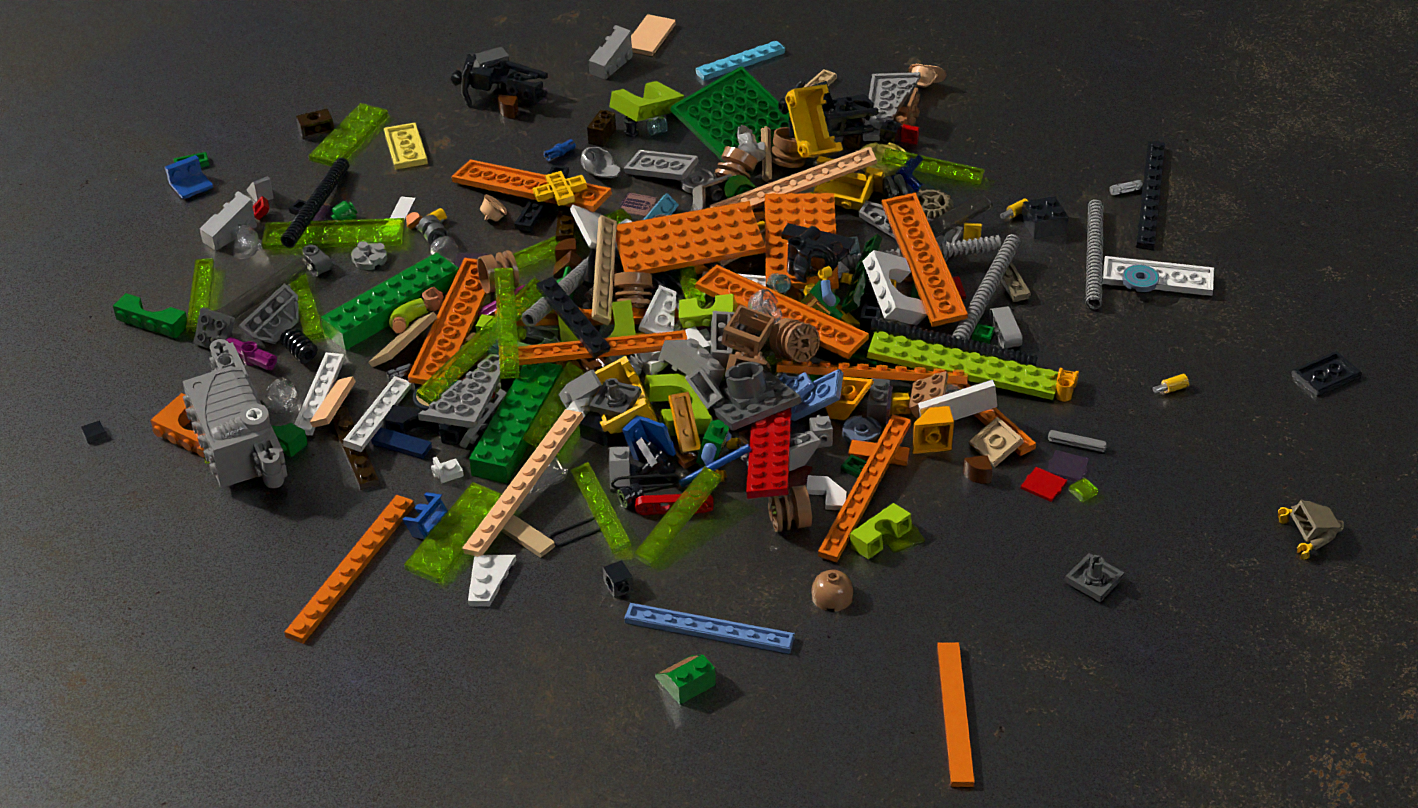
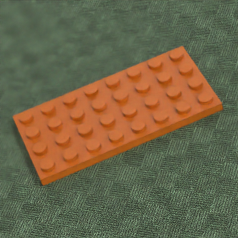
M834 193L765 194L766 287L780 289L787 282L798 289H805V286L810 283L816 285L819 280L822 281L819 276L808 277L807 283H803L797 280L795 276L788 274V240L782 239L781 233L787 223L807 228L816 226L820 231L836 234ZM813 257L811 259V266L819 270L823 269L825 260ZM837 266L832 271V276L827 277L830 280L831 289H839Z
M750 201L618 224L616 227V247L623 272L652 274L766 253V247Z

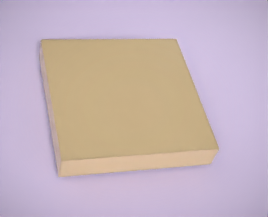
M997 416L968 442L980 455H988L991 465L996 467L1023 444L1024 440Z

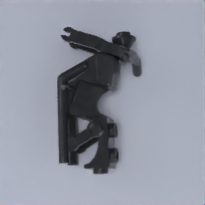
M467 54L463 73L460 70H456L451 75V81L454 86L462 83L461 92L467 106L472 105L468 93L469 86L473 89L490 91L492 84H500V89L507 86V96H517L518 101L533 105L541 101L542 97L545 98L547 96V91L543 90V81H526L537 78L545 80L548 78L547 72L504 59H496L476 68L473 67L476 55L471 56V54Z
M799 81L794 89L803 88L805 81ZM867 95L846 96L845 98L838 96L835 111H833V108L830 109V112L823 110L829 137L874 132L872 124L864 125L854 118H864L869 121L871 116L878 115V108H873L874 103ZM781 98L778 103V109L783 115H786L789 111L785 98ZM789 114V137L793 138L795 134ZM849 123L855 127L845 128V125Z

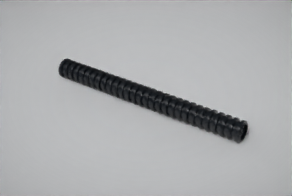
M338 158L285 233L281 236L282 245L287 248H293L349 169L350 165L346 159Z
M874 317L871 322L870 333L872 334L875 331L877 333L886 332L888 335L895 337L904 336L907 339L922 340L928 344H940L945 346V348H958L962 352H976L980 356H993L999 360L1003 359V361H1015L1026 366L1033 365L1036 367L1038 359L1037 355L1031 356V353L1027 355L1026 352L1020 353L1018 350L1014 352V349L1010 351L1008 348L1002 349L1003 347L1001 346L997 348V345L993 347L991 344L985 345L984 342L980 344L979 341H968L967 338L963 340L962 337H951L950 334L946 336L945 333H934L933 330L929 332L928 329H916V326L912 328L911 325H899V322L895 324L894 321H882V318L878 320L877 317Z

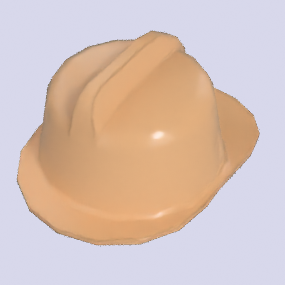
M912 64L908 69L909 73H921V78L916 84V87L927 88L932 83H939L946 79V72L937 66Z
M486 194L484 196L480 211L485 215L484 219L486 221L490 219L497 222L504 215H507V209L502 203L490 195Z

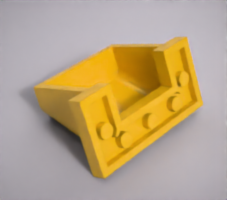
M818 156L817 166L834 159ZM867 167L865 175L852 172L815 186L813 192L834 193L835 205L845 209L860 210L874 191L883 193L884 170Z

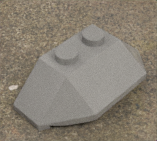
M284 283L238 327L252 339L276 344L280 340L282 332L286 329H292L299 321L298 295Z
M812 431L791 434L789 471L805 466L819 446L820 439ZM749 452L741 456V459L747 464V466L749 462Z

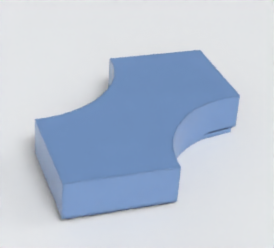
M806 372L795 377H790L784 373L778 378L799 394L801 398L815 387Z

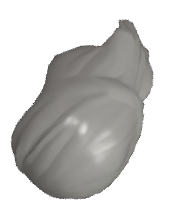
M741 124L737 132L738 149L753 155L758 162L763 160L766 156L765 143H757L752 130Z
M589 147L582 152L581 164L589 174L603 179H614L619 174L621 168L615 164L613 157L608 151L600 147Z

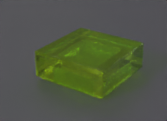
M1086 478L1069 486V491L1081 502L1098 494V489Z

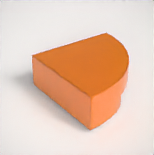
M417 212L408 214L406 216L407 227L413 229L423 217Z

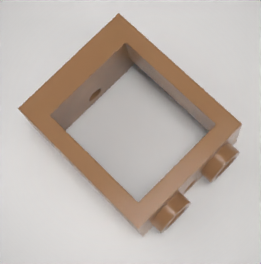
M739 305L724 328L721 344L749 355L757 356L770 335L775 317ZM740 323L762 331L760 337L736 328Z

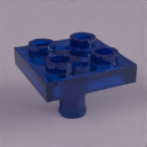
M919 154L914 159L911 157L905 163L906 167L901 166L896 171V174H901L905 182L915 192L923 185L912 175L913 171L923 160Z

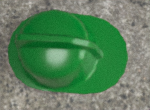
M735 175L727 180L724 191L725 195L731 198L757 187L743 175Z

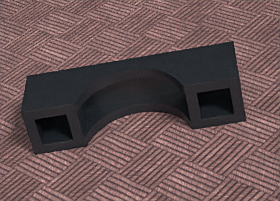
M392 405L385 418L386 429L406 435L422 429L432 430L440 435L441 442L445 444L460 446L459 444L467 432L466 427L419 420L418 414L423 409Z

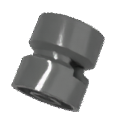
M427 215L420 220L418 229L431 246L438 247L446 242L448 231L437 216Z

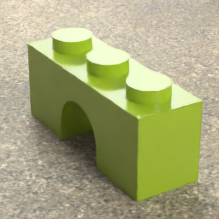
M734 294L715 296L714 305L708 309L701 308L698 298L679 300V320L683 328L711 326L713 311L735 312L737 310Z
M894 503L850 533L851 549L870 559L883 550L882 535H892L898 539L912 529L911 513Z

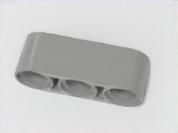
M1007 306L990 309V322L992 327L995 328V334L1001 347L1004 349L1022 346V335L1010 308Z

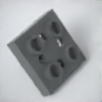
M200 308L194 344L210 349L213 341L217 339L227 340L232 335L235 318L208 308Z
M616 378L606 379L590 403V411L616 417L634 406L642 393L641 387L618 382Z
M1088 553L1065 576V582L1100 602L1123 579L1124 572L1104 562L1103 557L1099 559V555Z

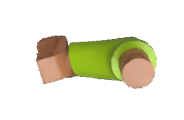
M431 287L422 293L424 301L422 298L397 307L390 315V327L396 333H403L413 320L427 314L428 311L430 313L439 310L444 302L442 292L438 291L436 287Z

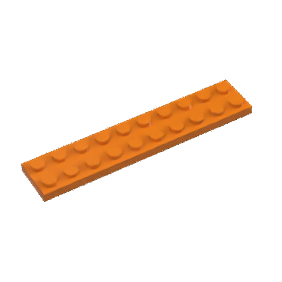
M469 160L451 176L454 183L501 192L503 194H511L517 197L530 198L531 200H536L533 188L547 184L544 174L475 160ZM587 183L588 189L573 193L575 202L561 206L572 207V205H576L595 212L612 195V191L608 187ZM551 198L548 201H544L546 203L557 204L555 198Z
M916 193L882 200V207L901 253L907 260L911 270L910 275L923 302L931 326H939L968 318V313Z
M463 259L437 314V319L434 321L408 375L409 383L445 388L456 364V355L462 344H465L478 316V311L481 309L487 296L478 275V259Z
M715 265L695 283V289L712 297L734 294L737 308L739 305L773 316L775 317L773 325L784 318H792L800 322L809 323L819 332L820 347L847 359L869 338V333L719 265Z

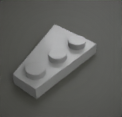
M501 388L499 389L493 401L489 402L476 428H469L462 438L460 446L466 449L470 443L474 445L480 436L478 433L480 431L483 433L489 425L488 421L494 417L497 408L506 395L505 391Z

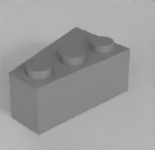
M615 25L613 34L606 37L605 41L607 42L603 47L599 46L589 60L591 75L606 79L632 58L631 30Z
M239 191L234 194L236 197L230 203L226 202L223 205L224 209L218 215L214 214L200 228L202 242L215 251L257 227L252 201Z
M713 311L710 355L718 360L719 364L724 368H727L729 355L735 354L738 350L722 345L721 341L724 328L735 312ZM739 323L736 329L747 332L748 326Z
M692 338L688 340H665L658 358L662 363L664 361L672 365L671 369L674 371L679 369L686 374L685 378L701 366L717 383L718 387L725 372V368L719 364V361L714 359L697 340Z

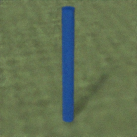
M746 444L680 479L679 483L681 487H684L703 475H707L747 454L752 449L749 444Z

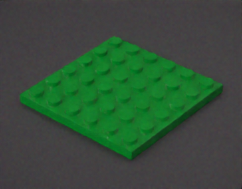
M742 66L677 102L670 109L723 163L725 162L721 159L725 147L738 148L739 146L737 132L741 124L752 130L757 143L761 142V129L765 126L770 128L771 154L772 147L774 146V131L778 128L789 127V111L786 115H783L778 109L779 101Z

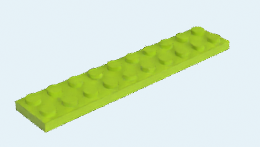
M875 331L867 353V358L910 368L923 367L926 368V371H934L936 368L945 369L947 372L964 370V373H968V381L981 384L993 380L995 387L1053 400L1055 395L1058 372L1051 369L1038 368L1033 365H1021L1015 361H1003V359L999 360L993 356H980L976 352H962L958 348H945V346L940 344L933 345L922 340H911L904 336L895 337L888 335L886 332L877 333Z

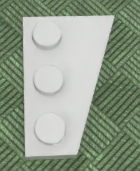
M659 285L639 325V331L646 334L674 331L676 291Z
M516 555L474 556L468 597L469 606L490 607L500 590V584L508 576L511 565L515 564Z

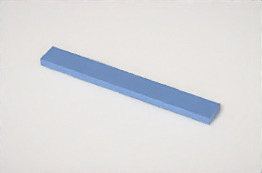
M630 603L624 617V621L627 624L790 654L795 638V633L635 603Z

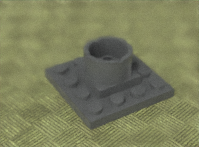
M743 362L737 366L730 367L725 372L727 384L720 388L723 398L708 410L734 431L801 404L802 400L799 394L772 373L763 370V366L759 363Z

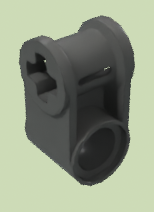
M307 245L303 248V254L305 255L304 265L315 276L333 269L330 257L325 255L317 246Z

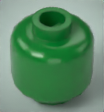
M342 201L332 208L333 215L331 217L336 225L340 223L342 226H347L356 220L358 212L351 202Z

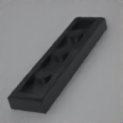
M787 223L781 233V238L789 240L791 237L800 236L808 228ZM820 231L821 236L816 240L823 244L840 241L843 248L848 251V254L855 244L854 238Z

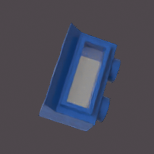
M426 492L424 496L429 504H418L415 506L417 513L420 515L417 518L404 517L402 519L412 537L420 539L429 538L433 534L432 530L444 522L448 510L441 499L442 494Z

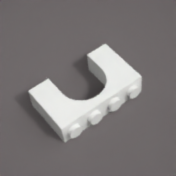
M873 250L863 260V264L884 318L918 325L927 316L922 300L903 295L890 281V279H894L896 282L901 283L911 273L906 258Z

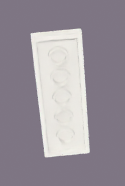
M1105 256L1102 284L1125 286L1122 281L1124 270L1132 265H1146L1154 268L1159 274V283L1156 285L1155 290L1210 296L1213 294V267Z

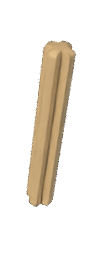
M765 126L761 129V142L765 143L766 156L762 160V180L769 182L772 180L771 129Z

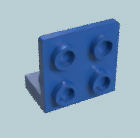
M196 155L165 166L168 183L182 199L213 188V184L202 173L199 158Z
M637 415L622 429L633 459L639 461L644 457L636 444L641 437L647 442L652 441L658 450L662 449L670 456L676 454L668 428L663 423Z

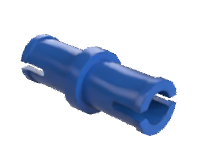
M570 139L562 144H556L554 148L544 151V158L550 161L558 156H564L566 152L576 148L575 142L572 143L573 140Z

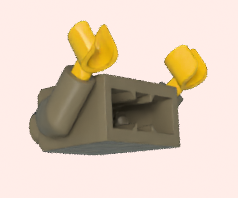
M1300 500L1297 505L1291 507L1292 509L1281 507L1278 510L1279 522L1282 524L1288 523L1291 515L1305 541L1310 542V544L1300 543L1297 547V553L1304 551L1301 554L1302 560L1309 557L1310 550H1317L1334 540L1336 534L1344 528L1343 521L1337 520L1329 507L1312 503L1311 501Z

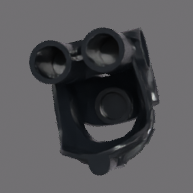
M810 226L800 236L791 237L788 240L787 272L803 283H807L808 277L818 276L819 269L811 266V259L813 257L824 259V267L830 266L833 271L838 266V262L848 255V251L843 248L840 241L831 244L817 242L816 240L820 238L821 232L816 226Z

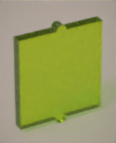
M913 523L912 529L898 539L888 533L882 534L883 543L887 544L893 553L925 542L924 537L919 532V528L915 527Z

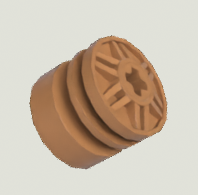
M789 127L776 129L773 137L772 162L788 168L804 166L806 158L801 157L798 153L795 135H793V138L789 137Z
M727 146L721 156L725 163H718V169L715 170L714 175L717 178L729 174L732 176L743 175L750 180L751 176L747 172L754 171L758 160L746 151Z
M510 250L504 251L503 254L501 252L496 253L495 258L492 254L478 257V275L486 294L500 291L501 286L505 290L510 287H518V267Z
M621 272L614 274V287L622 289V291L614 293V297L619 298L614 302L631 300L632 307H649L652 300L648 298L652 297V293L646 292L644 289L652 288V274L644 272Z
M784 318L773 326L769 342L775 354L796 362H806L811 360L817 353L820 337L817 329L811 324L792 318Z
M805 485L790 487L789 497L787 495L769 497V516L776 532L782 531L783 525L785 530H790L791 520H793L797 529L811 527L812 512Z

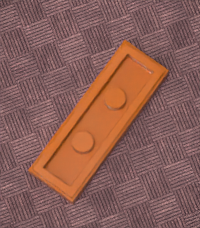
M852 440L848 457L852 454L863 460H868L877 443ZM899 446L890 464L907 466L910 448Z

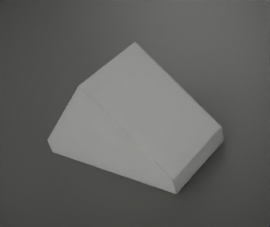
M269 176L252 182L246 189L256 202L261 196L268 200L274 198Z
M557 325L524 326L527 330L526 337L544 340V338L553 339L555 336L560 341L559 327Z
M701 366L685 378L707 409L723 398L717 383Z

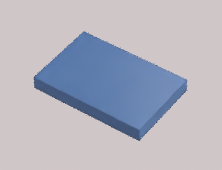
M838 369L813 381L815 387L801 398V404L792 407V420L796 421L840 400L843 372Z

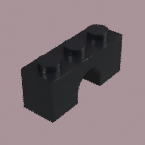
M867 283L864 306H862L860 316V330L869 333V336H873L874 332L873 334L870 333L872 319L877 317L879 320L882 317V310L871 283Z

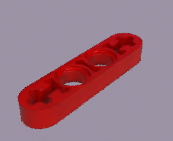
M708 493L645 495L635 500V510L640 515L706 513L714 508L713 496ZM682 502L689 503L688 505H680ZM661 503H668L669 505H668V506H661L660 504H661Z

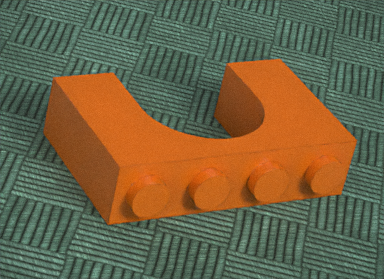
M181 393L150 420L153 428L152 431L157 437L165 438L172 444H178L204 458V448H201L199 445L198 434H195L193 430L184 429L191 420L187 417L185 409H188V407L186 408L183 401V396L186 395Z

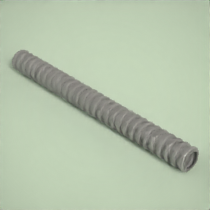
M1092 200L1088 204L1086 306L1090 309H1098L1102 305L1104 205L1100 200Z
M1011 234L1006 237L966 310L968 318L959 322L952 337L957 336L956 338L962 337L963 340L965 338L969 340L1021 244L1018 236Z
M996 235V237L990 236V238L985 237V239L980 237L978 240L974 238V240L968 239V241L963 240V242L960 240L957 242L952 241V243L946 242V244L942 242L938 246L943 257L948 256L949 258L951 255L956 257L958 254L962 256V254L968 255V253L971 255L973 252L978 254L979 252L984 253V251L990 252V250L994 252L996 249L999 251L1002 244L999 235ZM899 248L895 251L891 249V251L886 250L884 252L903 257ZM861 253L858 256L855 254L852 256L847 255V257L841 260V263L849 271L853 268L856 270Z
M588 257L558 283L567 295H570L582 284ZM542 296L522 314V322L528 327H533L553 308Z

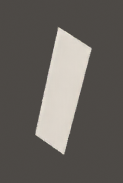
M400 197L382 233L383 236L397 237L415 198Z

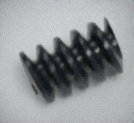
M286 329L280 336V343L301 364L310 362L318 352V347L300 329Z

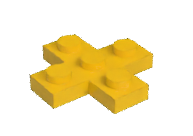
M562 171L545 175L547 184L534 187L533 193L537 202H544L555 198L558 206L575 202L573 193L581 192L588 188L583 175L565 179Z

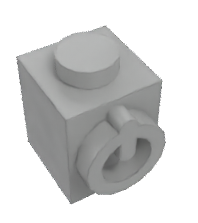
M817 415L815 418H810L809 431H812L820 439V444L817 448L832 446L833 428L829 416L821 417Z

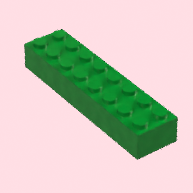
M436 252L321 316L323 332L346 351L390 326V315L397 307L422 298L424 301L422 293L425 290L436 287L443 295L448 293L459 268Z
M553 363L523 365L469 458L471 476L508 484L564 383L562 365Z

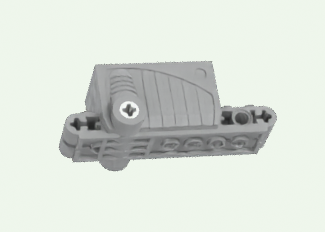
M217 339L210 345L212 357L209 358V361L214 370L183 381L186 396H183V401L186 408L188 407V409H185L189 420H192L193 431L195 434H198L199 445L201 448H204L203 452L206 461L210 462L209 466L212 475L216 476L221 488L257 476L262 477L267 487L278 488L283 484L287 471L282 447L270 424L268 409L261 404L233 342L228 343L224 339Z

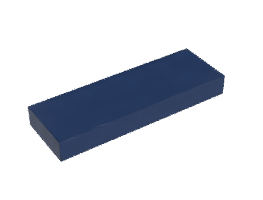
M382 427L379 428L371 439L372 445L424 459L432 448V442Z

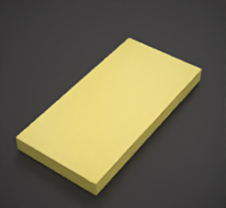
M416 123L384 128V134L395 170L428 164Z

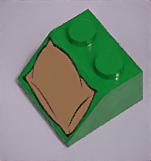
M703 654L691 655L655 674L657 680L679 705L716 685L715 667Z

